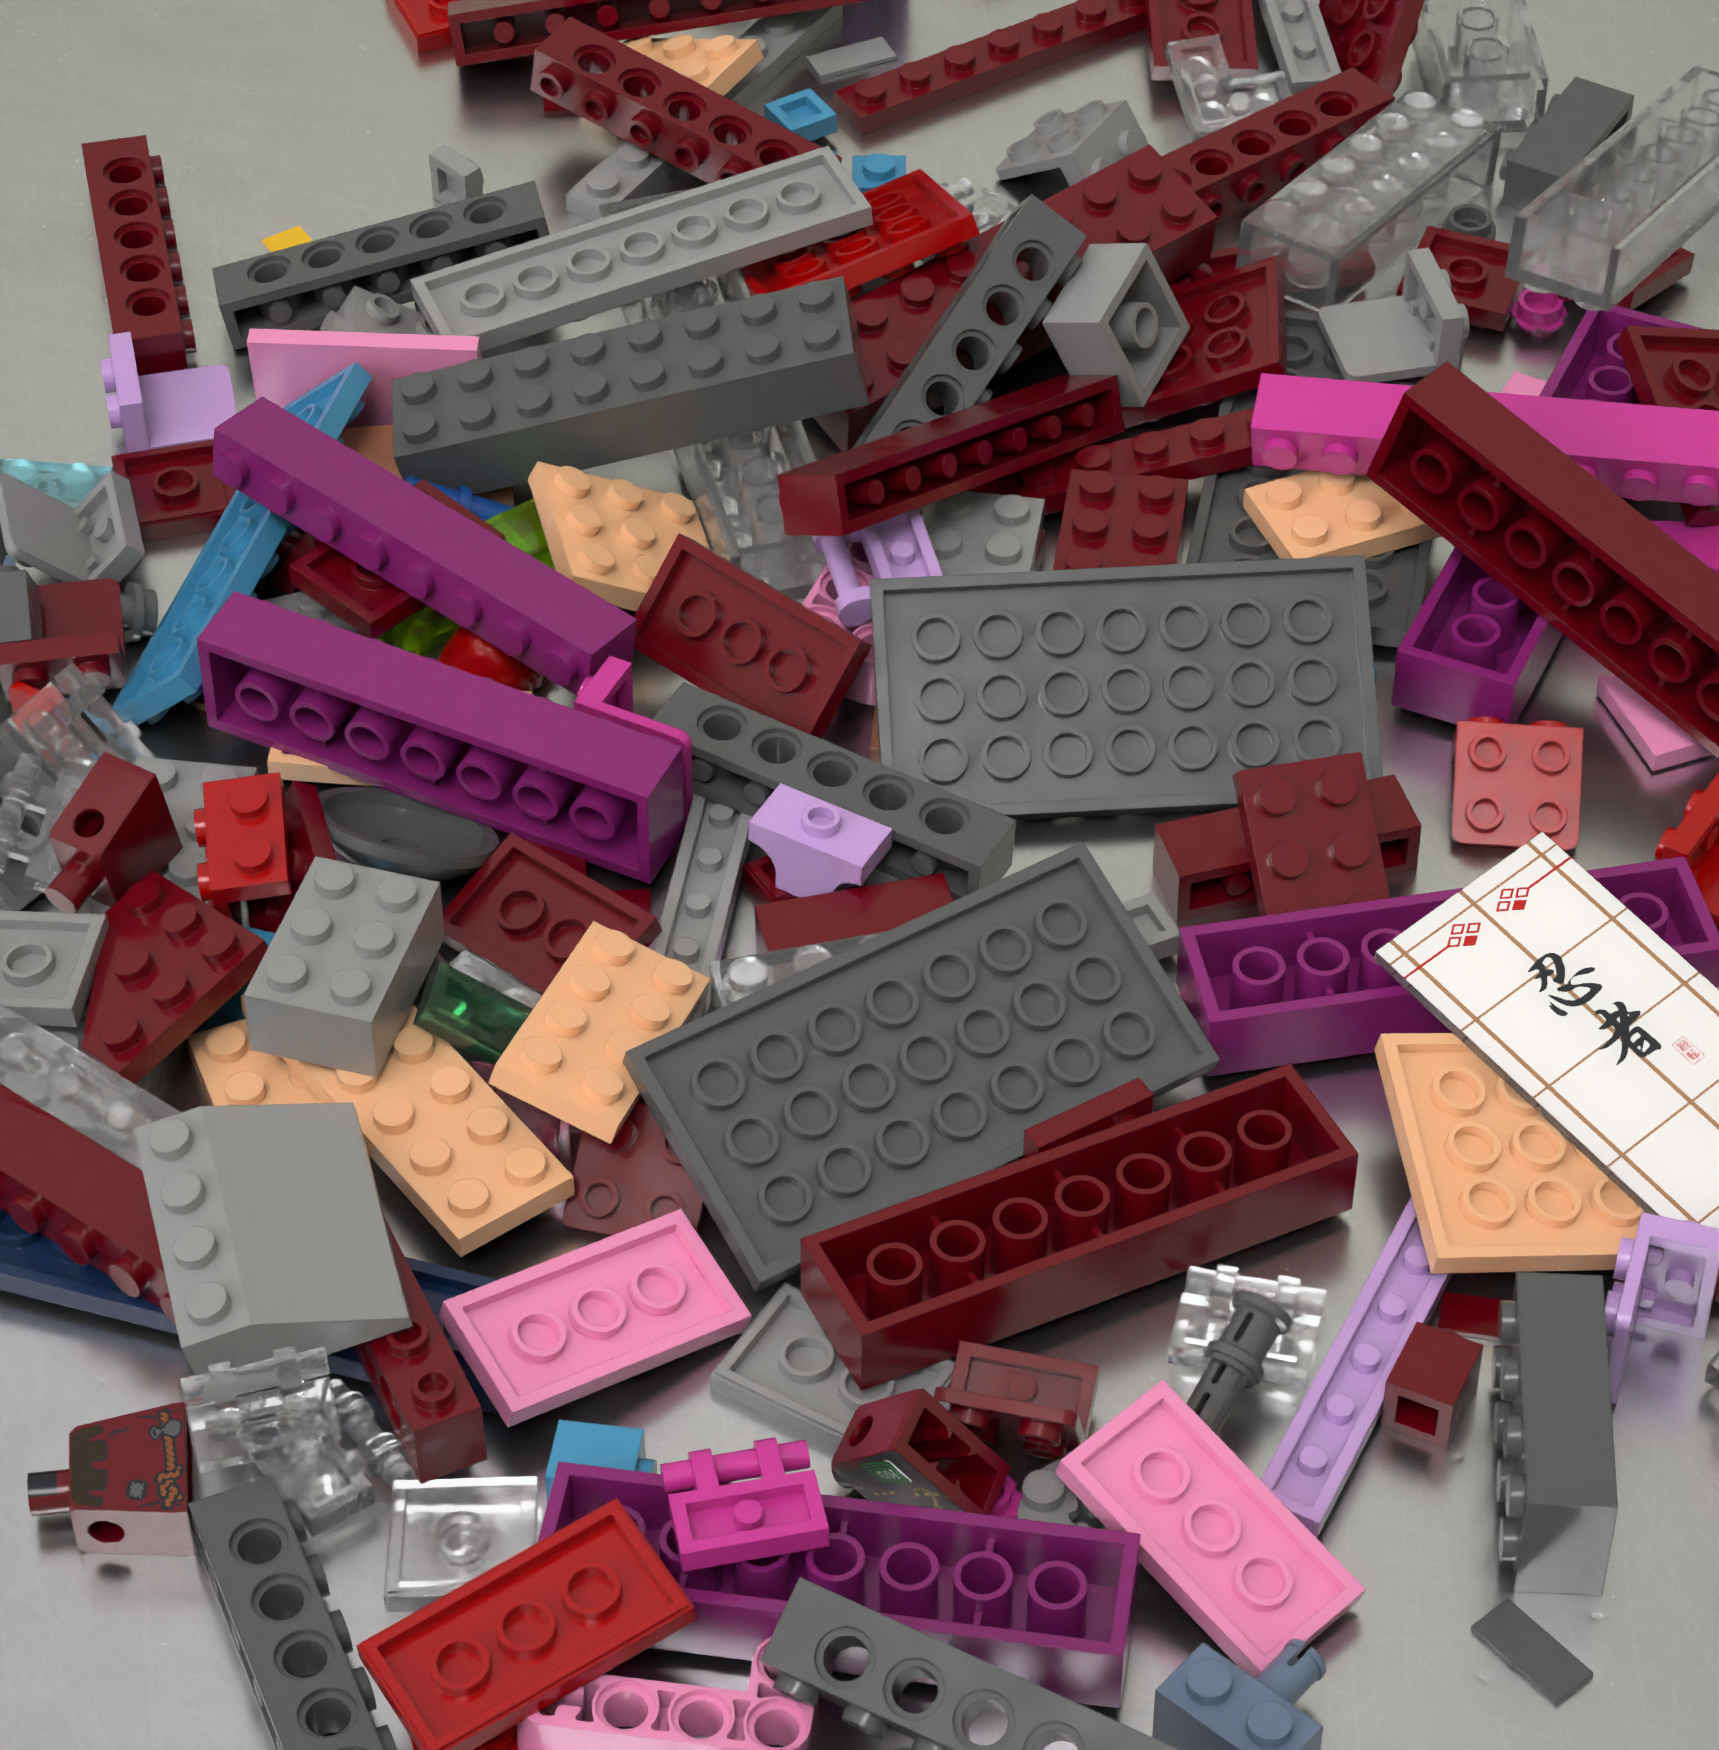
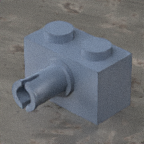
M1292 1639L1285 1644L1283 1650L1264 1670L1254 1678L1202 1642L1155 1689L1152 1737L1179 1750H1321L1323 1726L1296 1708L1294 1704L1315 1682L1320 1681L1326 1673L1325 1663L1313 1647H1310L1298 1659L1297 1655L1305 1648V1642L1299 1639Z

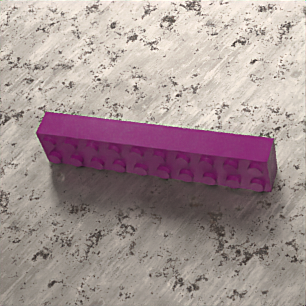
M1593 299L1539 396L1640 404L1616 342L1626 325L1703 328ZM1622 498V499H1623L1624 501H1626L1629 505H1630V504L1632 503V501H1633L1632 499H1629V498ZM1454 547L1397 650L1391 705L1453 724H1457V721H1467L1473 717H1495L1504 720L1505 723L1516 724L1563 633Z

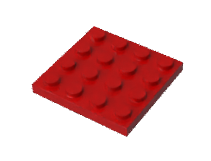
M918 169L862 193L871 205L873 225L852 231L844 236L833 237L799 248L792 253L781 254L747 265L739 270L728 271L727 273L748 297L840 276L844 277L849 297H853L862 291V284L880 276H883L884 279H894L911 272L915 268L914 262L933 254H935V257H946L960 252L967 246L966 240L980 235L973 214L923 170Z

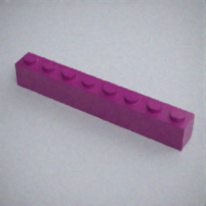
M262 396L214 428L213 476L577 696L583 681L588 676H594L609 656L632 663L638 619Z

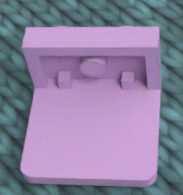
M131 332L108 335L111 358L100 359L105 393H117L106 395L111 429L123 428L127 453L213 440L214 428L237 414L228 367L212 365L138 376Z
M1642 1212L1636 1238H1621L1613 1278L1624 1280L1625 1283L1614 1281L1612 1291H1608L1605 1303L1606 1333L1613 1335H1607L1611 1403H1617L1635 1324L1705 1339L1719 1272L1718 1228L1704 1226L1694 1221L1677 1220Z

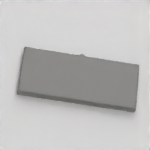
M882 36L806 56V61L820 80L897 60V55Z

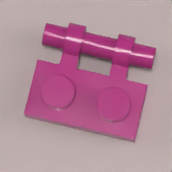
M776 1437L753 1441L752 1449L712 1455L711 1449L708 1448L688 1452V1460L660 1464L664 1493L693 1489L692 1491L668 1495L669 1514L682 1572L830 1546L829 1526L815 1470L785 1474L786 1472L810 1468V1456L805 1439L781 1444L777 1443ZM758 1477V1479L719 1486V1484Z

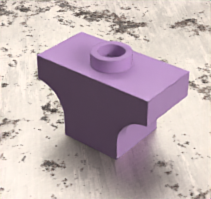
M780 783L750 819L748 840L761 847L771 858L776 871L775 887L801 898L845 890L852 884L861 886L892 847L893 828Z

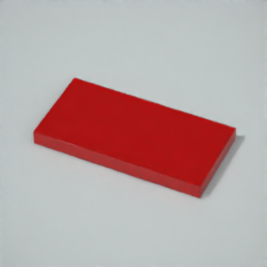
M615 1498L356 1646L360 1660L419 1750H473L527 1719V1717L539 1712L696 1621V1613L692 1602L620 1501Z

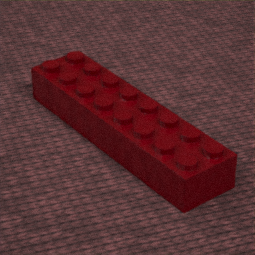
M1150 144L1042 201L1086 235V238L1075 253L1080 258H1082L1090 244L1147 243L1167 283L1210 260L1217 216ZM1005 221L967 240V246L960 252L946 257H935L914 268L911 272L897 277L851 302L859 328L869 405L813 417L842 452L852 449ZM1016 259V266L1021 276L1033 281V272L1029 265L1024 261ZM1055 283L1046 296L1052 302V305L1065 284L1060 286ZM987 303L986 311L989 318L998 325H1004L1001 311L996 306ZM1044 318L1033 330H1030L1028 327L1024 329L1016 341L1023 349L1011 367L1053 345L1042 324ZM956 348V356L959 363L966 369L974 370V362L971 355L964 349ZM996 371L995 374L993 375V377L996 376V375H998V374H1000V373H998V372ZM926 392V403L931 411L943 405L936 395Z
M1448 361L1404 392L1366 476L1719 758V575Z
M1291 1063L800 1238L801 1295L859 1389L863 1391L957 1356L960 1340L987 1345L1352 1209L1359 1153Z

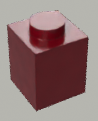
M1417 1321L1386 1380L1381 1426L1447 1450L1477 1391L1484 1345L1465 1339L1453 1331L1441 1330Z

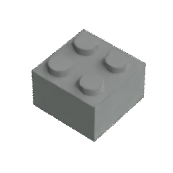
M1147 243L1090 244L1082 256L1081 263L1066 282L1042 322L1070 375H1118L1121 407H1144L1191 328Z

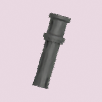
M1240 1290L1235 1294L1232 1300V1307L1235 1311L1218 1341L1212 1340L1205 1347L1203 1363L1207 1368L1186 1403L1217 1436H1219L1222 1427L1243 1390L1253 1388L1254 1385L1259 1384L1262 1380L1264 1369L1261 1365L1277 1336L1287 1334L1292 1326V1319L1283 1308L1270 1299L1251 1291Z

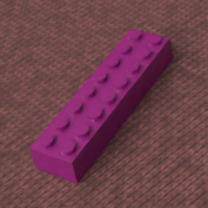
M236 591L231 594L196 639L208 726L268 748L272 747L281 750L285 754L296 755L326 765L328 769L497 830L509 834L512 832L525 840L585 858L587 862L648 884L652 883L683 836L682 746L670 743L663 738L638 732L610 722L603 717L592 716L555 703L548 698L526 693L498 683L491 678L480 677L443 664L436 659L411 653L388 645L379 639L365 637L331 625L324 620L314 619L279 607L272 602L259 600Z
M1685 857L1585 870L1717 989L1719 988V932ZM1463 888L1179 928L1176 984L1182 1000L1220 1059L1214 1070L1206 1073V1077L1283 1066L1289 1063L1297 1064L1375 1052L1374 1049L1380 1034L1463 1033L1376 952Z
M558 1461L538 1542L617 1498L695 1607L696 1621L649 1648L752 1661L757 1647L765 1639L772 1636L797 1581L801 1577L1076 1703L1113 1708L1121 1707L1138 1589L1141 1534L821 1494L829 1526L830 1546L682 1572L669 1514L668 1495L692 1491L693 1489L664 1493L661 1474ZM722 1483V1484H719V1486H721V1485H726V1484H732V1483ZM861 1647L844 1649L835 1658L832 1671L862 1675L869 1662L868 1650ZM918 1678L912 1681L937 1685L936 1681L929 1678Z

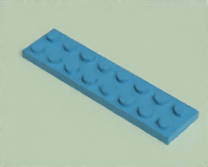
M354 362L285 405L283 409L343 444L344 439L340 437V434L344 427L352 422L363 409L365 403L360 398L371 381L372 376L357 362ZM236 490L108 712L106 719L123 734L145 721L150 725L154 724L168 712L171 706L182 700L189 704L203 693L197 637L234 591L257 599V594L253 592L256 584L276 565L279 554L275 551L281 540L285 539L296 528V525Z

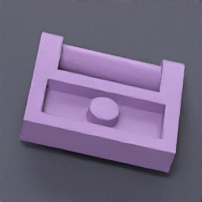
M919 508L845 536H811L815 549L819 553L824 554L838 595L835 600V607L840 622L849 627L863 625L871 619L869 585L860 587L847 549L848 543L862 542L874 579L943 576Z

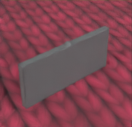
M1508 1598L1471 1626V1630L1505 1659L1512 1669H1516L1556 1705L1593 1677L1594 1672Z

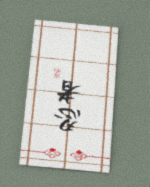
M1543 832L1530 838L1522 847L1376 951L1374 960L1641 1209L1646 1213L1677 1220L1694 1221L1704 1226L1719 1229V990Z

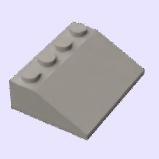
M353 1102L199 1106L134 1128L180 1346L206 1396L413 1326L360 1121Z

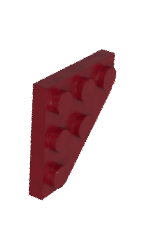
M1320 0L1318 6L1325 26L1329 29L1331 35L1329 38L1342 72L1354 67L1393 95L1401 83V69L1409 46L1417 35L1418 19L1425 0Z
M154 870L149 872L141 881L132 885L125 895L105 912L109 927L95 967L81 1046L94 1066L129 1090L253 978L268 949L264 939Z

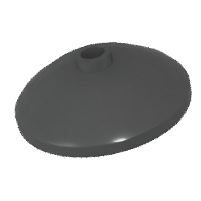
M340 787L318 793L333 848L351 864L442 882L479 870L498 848L499 839L491 827L386 789Z

